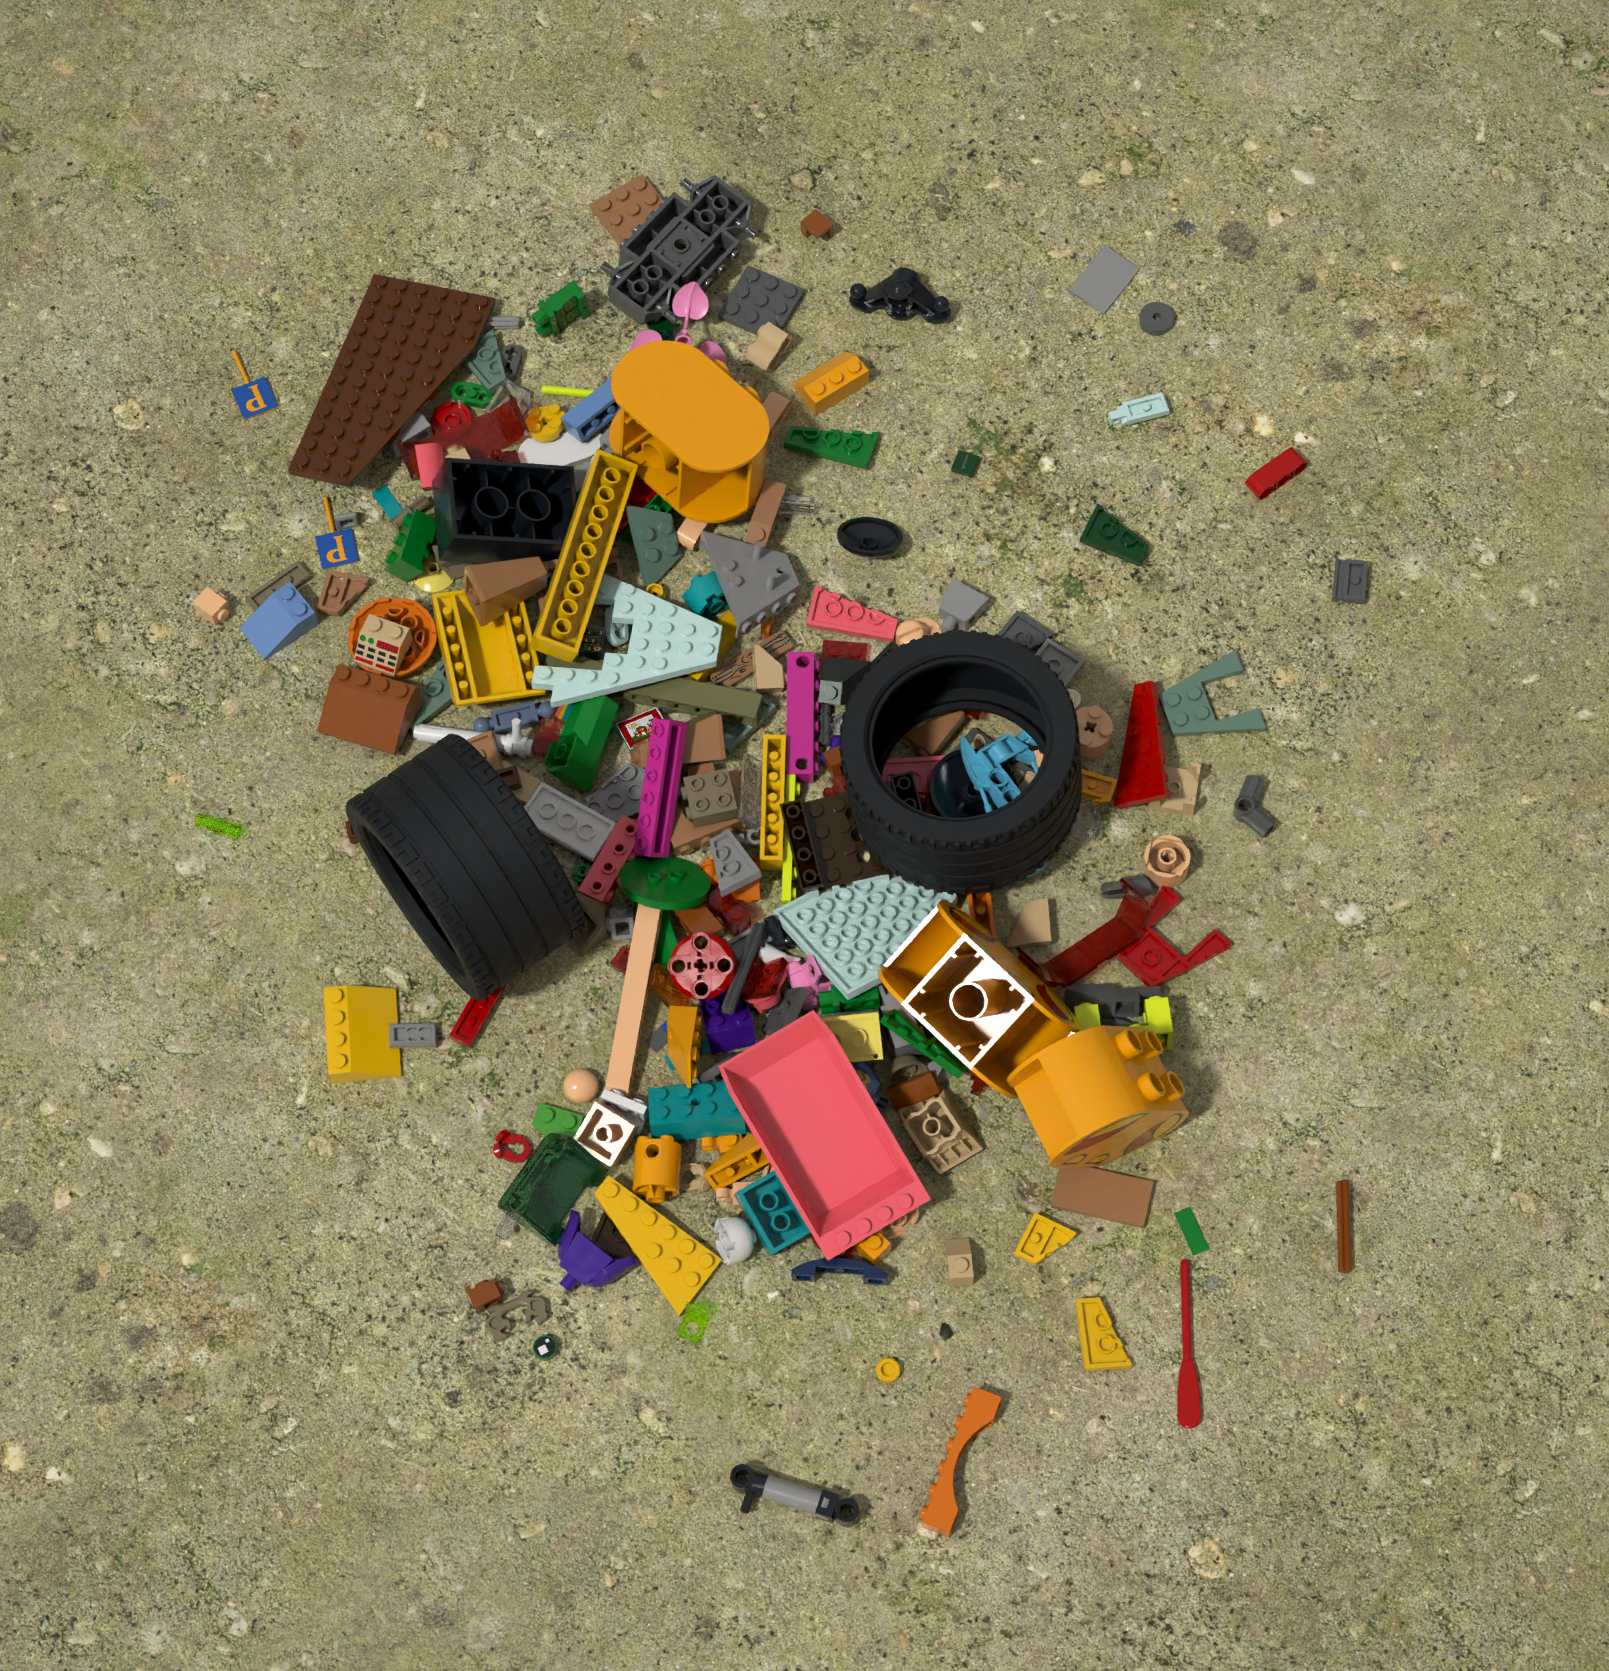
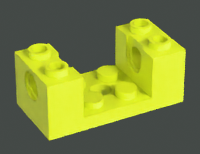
M1152 996L1144 1000L1143 1026L1141 1024H1133L1129 1027H1143L1145 1030H1152L1159 1038L1163 1051L1171 1050L1173 1028L1168 997ZM1082 1003L1079 1006H1074V1016L1081 1025V1029L1078 1032L1101 1026L1098 1004Z

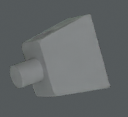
M952 578L939 606V617L943 620L939 626L940 629L946 632L949 630L953 631L957 627L967 631L988 609L989 597Z

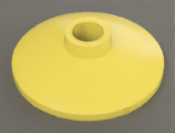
M433 553L429 554L427 558L423 557L421 565L424 566V571L413 578L416 586L427 593L443 592L455 581V579L451 580L444 570L438 568ZM432 568H437L434 572L430 571Z

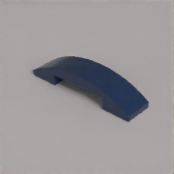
M826 1258L817 1259L798 1265L791 1270L792 1281L816 1282V1273L863 1275V1284L887 1285L888 1283L887 1273L868 1263L848 1258H832L828 1261Z

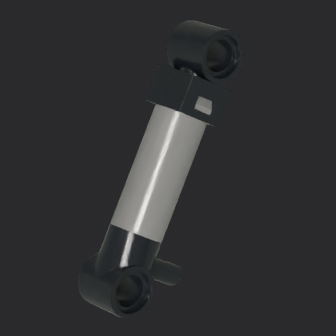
M746 1464L736 1465L730 1473L733 1489L738 1493L745 1494L740 1511L744 1514L750 1512L754 1497L758 1496L813 1514L817 1519L829 1523L833 1522L835 1516L838 1524L847 1528L853 1527L859 1520V1506L851 1498L840 1500L839 1494L826 1490L821 1492L753 1470ZM741 1474L749 1476L748 1482L744 1484L738 1483L736 1478ZM844 1508H850L854 1511V1514L849 1518L843 1517L840 1513Z

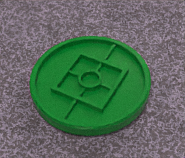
M638 857L625 863L619 871L618 884L621 891L631 900L654 909H689L704 902L710 891V879L701 868L675 857Z

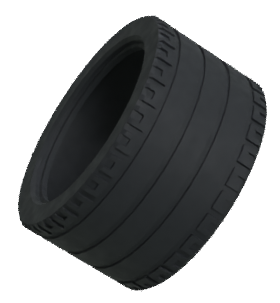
M949 630L944 633L936 632L933 635H924L917 640H910L909 643L902 644L898 649L888 652V655L880 658L876 665L873 664L870 667V671L863 675V680L857 683L855 686L856 690L852 691L850 695V701L846 703V712H843V721L840 724V758L851 813L864 844H867L868 850L875 855L878 862L882 861L883 866L886 869L892 870L894 875H900L902 880L910 881L914 886H922L925 890H936L937 893L948 892L950 895L954 893H961V895L972 893V895H975L978 892L984 891L989 893L994 889L1000 890L1004 886L1014 885V882H1020L1027 875L1034 874L1037 868L1041 869L1047 860L1053 858V854L1058 852L1060 845L1067 840V834L1071 833L1072 826L1076 822L1082 797L1079 726L1073 700L1070 699V693L1064 687V682L1062 679H1058L1056 671H1052L1050 665L1047 662H1043L1042 657L1039 655H1034L1031 649H1025L1022 644L1014 643L1007 637L1002 638L1000 635H991L983 631L982 633L976 632V630H971L970 632L963 630L954 632ZM952 711H983L1006 718L1029 734L1040 748L1043 759L1030 784L1006 805L991 812L972 817L949 818L920 811L901 800L891 791L882 778L883 769L891 751L907 732L931 717Z
M448 734L436 742V744L431 745L413 757L412 761L410 760L390 772L387 777L381 778L366 788L363 793H359L347 801L346 814L350 825L386 889L433 956L459 987L473 999L482 1001L494 993L495 989L501 988L516 978L519 972L523 973L541 961L544 956H548L567 943L568 940H572L584 931L585 917L580 902L545 838L496 770L472 744L460 735Z

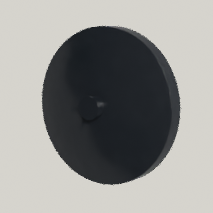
M961 749L944 756L936 764L928 782V797L935 814L949 818H964L985 814V805L981 793L974 788V784L966 771ZM1006 764L1001 765L1018 788L1010 768ZM992 779L995 784H999L997 780ZM985 792L989 804H991L992 810L998 809ZM1005 797V799H1006L1008 802L1011 801L1010 798Z

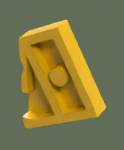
M1035 1212L1014 1252V1256L1036 1266L1073 1240L1076 1232Z

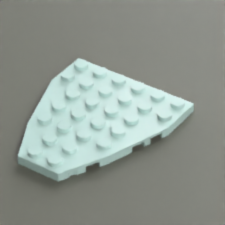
M889 874L853 881V885L846 888H840L839 885L832 886V891L820 894L818 890L810 891L773 910L772 915L777 916L782 928L808 957L814 956L819 969L846 999L850 1000L882 983L877 973L879 968L888 961L941 900L956 905L957 895L955 893L950 895L948 892L937 893L936 890L932 889L925 890L922 886L917 887L910 881L902 880V877L889 878Z

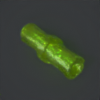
M198 813L194 823L195 827L212 831L215 835L221 834L238 840L242 832V826L226 822L220 817L214 818L202 813Z

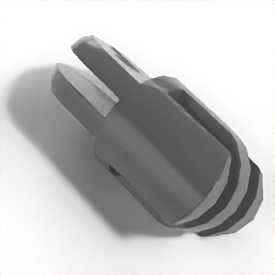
M1144 875L1121 877L1119 881L1103 883L1100 890L1105 891L1101 893L1104 899L1123 897L1124 900L1149 895L1152 886Z

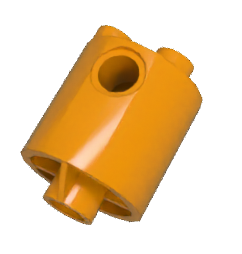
M663 1135L660 1136V1139H651L647 1136L637 1138L632 1190L635 1194L646 1197L647 1202L663 1203L665 1198L675 1197L680 1193L682 1146L674 1142L673 1136Z

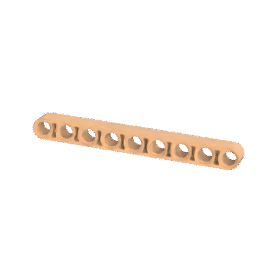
M774 391L770 392L762 404L769 419L768 443L792 406V400ZM686 518L676 533L678 544L696 551L699 547L701 532H709L714 523H701Z
M639 903L605 1086L606 1090H617L623 1093L626 1098H629L663 914V910L650 908Z

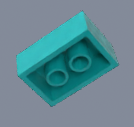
M775 1171L734 1194L769 1257L811 1233Z

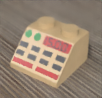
M369 614L359 633L354 663L395 677L413 641L410 628Z

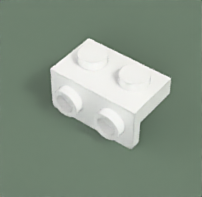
M604 1089L601 1101L639 1124L640 1127L636 1135H640L649 1117L646 1104L636 1098H633V1100L628 1099L617 1090L612 1089L609 1091Z

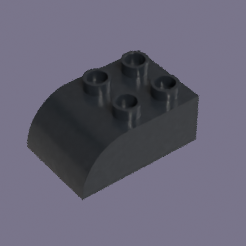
M446 458L432 481L439 561L485 564L538 556L541 562L558 559L577 504L573 466Z

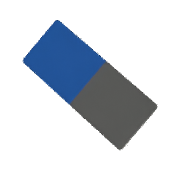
M667 1021L645 1040V1043L656 1053L668 1043Z

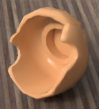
M586 1069L572 1070L565 1077L562 1084L563 1094L575 1104L589 1103L596 1097L599 1090L598 1079Z

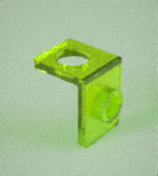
M686 1302V1314L680 1324L677 1335L698 1344L709 1322L708 1311L699 1304ZM690 1322H695L699 1326V1331L695 1335H689L685 1331V1326Z

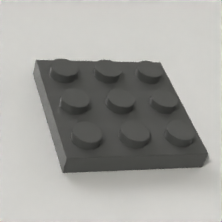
M747 265L719 311L718 319L757 335L759 328L767 322L783 330L802 299L804 289Z

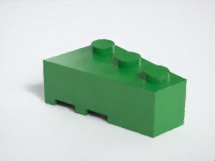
M415 509L410 514L407 513L403 517L401 525H403L402 530L396 534L393 540L394 548L388 552L385 558L387 564L384 570L405 582H408L424 571V566L421 563L423 557L427 558L429 555V551L426 549L429 543L433 542L436 532L435 519L418 509Z

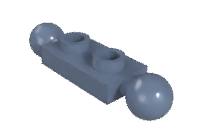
M534 701L490 711L492 719L488 720L486 717H478L473 723L474 731L486 732L494 728L495 734L512 731V720L515 718L521 720V729L538 725V717L541 716L545 719L554 717L556 707H551L550 701H545L540 704L539 708H535Z

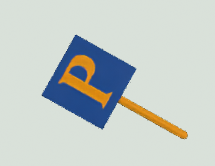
M233 351L232 354L246 384L231 391L244 420L277 408L278 404L265 376L250 382L237 352Z
M324 497L323 500L331 533L315 537L322 570L359 562L352 529L335 532L328 498Z

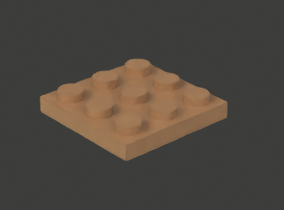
M641 174L591 203L590 209L617 245L620 246L624 239H629L633 235L634 229L639 224L643 225L651 211H656L659 208L663 199L646 177Z

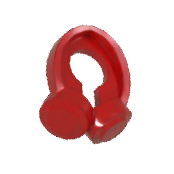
M507 1129L502 1130L496 1136L497 1143L493 1145V1152L497 1159L503 1158L511 1163H522L531 1155L530 1143L523 1136L511 1134ZM520 1143L524 1146V1151L520 1155H514L510 1149H506L503 1146Z

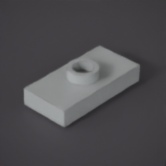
M436 1023L389 1024V1048H436Z

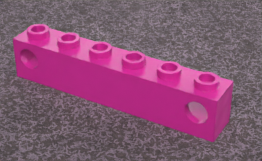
M787 652L786 774L796 775V783H814V775H818V761H814V754H818L819 747L818 741H814V734H819V721H814V714H819V702L815 700V693H819V680H815V673H819V660H815L814 652ZM799 665H808L805 668L799 667ZM798 760H806L809 763L808 767L804 770L798 769L796 767Z
M653 718L634 854L668 858L687 722Z

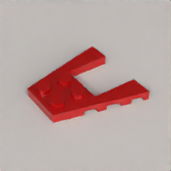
M1168 886L1161 887L1160 892L1152 901L1148 911L1142 917L1139 925L1130 936L1117 959L1147 987L1160 986L1230 949L1232 945L1230 941L1214 929L1183 957L1152 928L1181 901V898Z

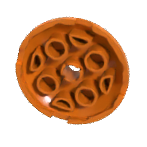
M404 597L403 599L380 598L364 606L353 618L348 636V647L353 659L359 633L369 614L410 628L413 638L395 677L357 664L364 671L387 678L403 677L421 668L434 651L437 637L434 621L430 613L414 600Z

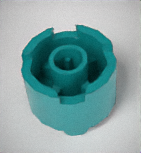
M715 571L701 576V574L696 575L690 581L692 585L681 596L693 613L708 620L715 619L717 617L715 613L722 608L725 611L729 608Z

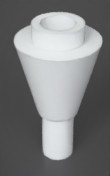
M765 943L764 947L760 946L757 960H761V965L788 964L793 961H800L801 957L787 955L785 952Z

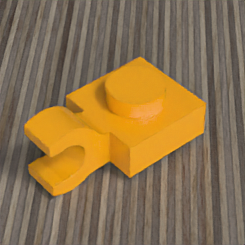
M741 1134L701 1138L702 1150L706 1152L719 1149L720 1156H722L742 1139Z

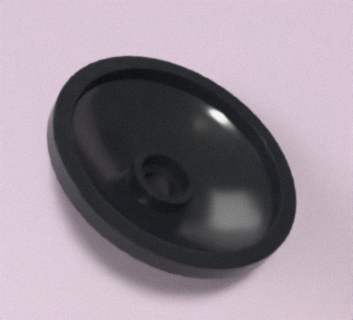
M853 518L843 522L837 530L839 544L848 552L864 558L888 556L897 551L903 541L901 530L893 523L880 518Z

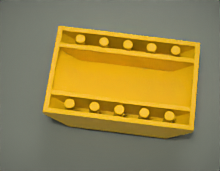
M464 590L432 594L437 636L451 699L456 707L545 694L543 689H532L535 665L539 666L536 650L529 648L532 633L524 601L481 627Z

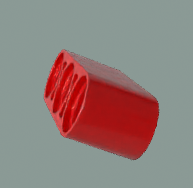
M1290 447L1251 474L1245 481V485L1259 500H1263L1299 475L1307 467L1308 462L1294 447Z

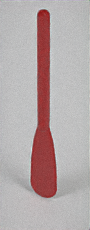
M1184 1259L1180 1262L1183 1358L1178 1379L1177 1419L1182 1427L1191 1429L1195 1428L1201 1421V1402L1197 1371L1192 1358L1190 1264L1188 1260Z

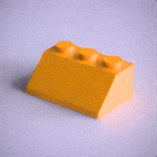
M844 351L793 382L792 387L815 416L868 385L869 370L857 355Z

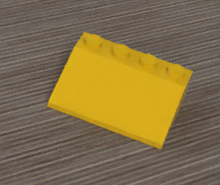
M351 985L325 987L324 1006L328 1075L332 1084L402 1077L400 1048H389V1024H399L396 988Z

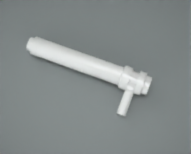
M515 718L512 720V734H494L500 753H504L506 756H514L515 754L520 758L533 756L535 740L530 739L529 736L521 735L520 719ZM420 723L414 727L413 737L417 738L418 741L436 743L450 733L460 735L467 740L484 732Z

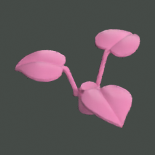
M690 282L680 288L674 296L672 303L674 314L679 317H685L683 332L676 335L675 341L691 346L692 338L687 333L689 317L694 320L700 319L707 313L709 307L708 298L697 282ZM651 329L643 330L635 337L628 352L649 342L662 341V337L657 331ZM712 341L702 343L699 350L710 360L718 359L727 366L725 354L717 343Z

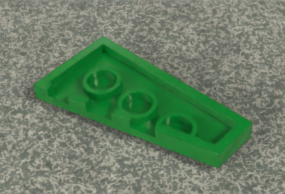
M790 426L784 440V448L866 470L879 440L880 432L861 434V431L852 430V433L839 432V429L820 431L819 428Z

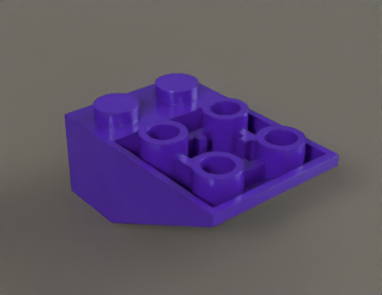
M708 986L699 988V993L702 996L708 992ZM744 987L732 1015L722 1012V1004L727 991L714 999L699 1000L711 1054L756 1044L748 1003L743 999Z

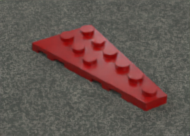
M1152 680L1134 685L1114 806L1118 809L1171 798L1170 791L1166 787V782L1169 780L1168 774L1164 770L1166 755L1163 734L1159 728L1162 722L1157 711L1159 707L1157 684Z

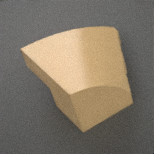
M1048 898L1034 900L1024 905L1006 947L1008 950L1028 949L1030 945L1051 944Z

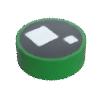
M543 1335L535 1340L533 1351L538 1359L548 1361L556 1356L558 1347L556 1341L551 1336Z

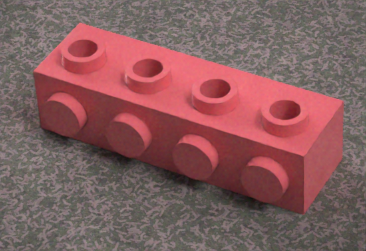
M625 815L620 817L579 887L578 892L580 894L604 903L606 906L613 902L616 895L615 890L619 885L618 878L621 867L628 861L638 857V854L633 853L637 821Z

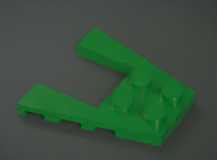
M896 1009L885 1014L879 1021L959 1079L970 1071L936 1036L928 1040Z

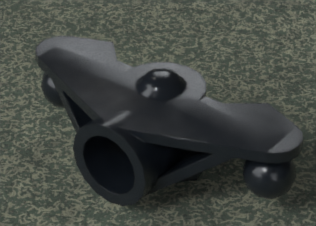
M900 267L895 269L892 275L869 290H866V287L861 283H855L850 288V305L864 313L878 308L885 309L887 315L896 320L907 319L913 314L921 315L927 323L942 322L951 317L949 300L944 296L935 298L921 283L917 272L909 268Z

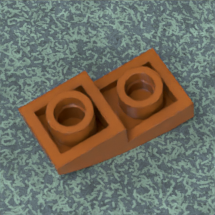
M931 1070L912 1075L908 1081L889 1085L886 1091L896 1110L926 1100L940 1093L941 1088Z

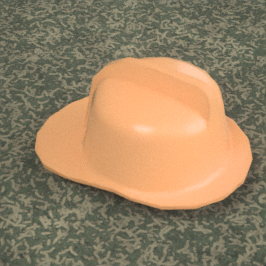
M929 618L907 620L897 627L893 643L900 647L902 644L909 643L910 640H917L924 635L929 636L936 632L942 633L938 623Z

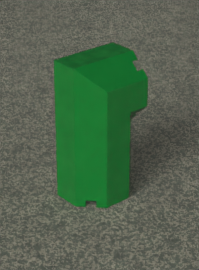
M604 695L599 696V698L594 697L574 702L563 731L558 736L561 738L558 743L553 741L549 745L544 759V764L548 766L546 768L547 772L580 793L592 791L620 715L619 704Z

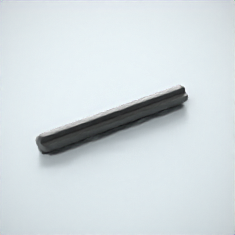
M756 922L753 924L739 960L736 974L722 1004V1012L724 1014L732 1015L735 1011L765 933V925L763 923Z

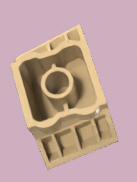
M941 1085L940 1093L899 1110L900 1117L904 1122L902 1124L922 1155L929 1160L930 1164L939 1174L944 1173L983 1150L982 1143L974 1135L973 1129L965 1121L958 1106L951 1100L950 1094Z

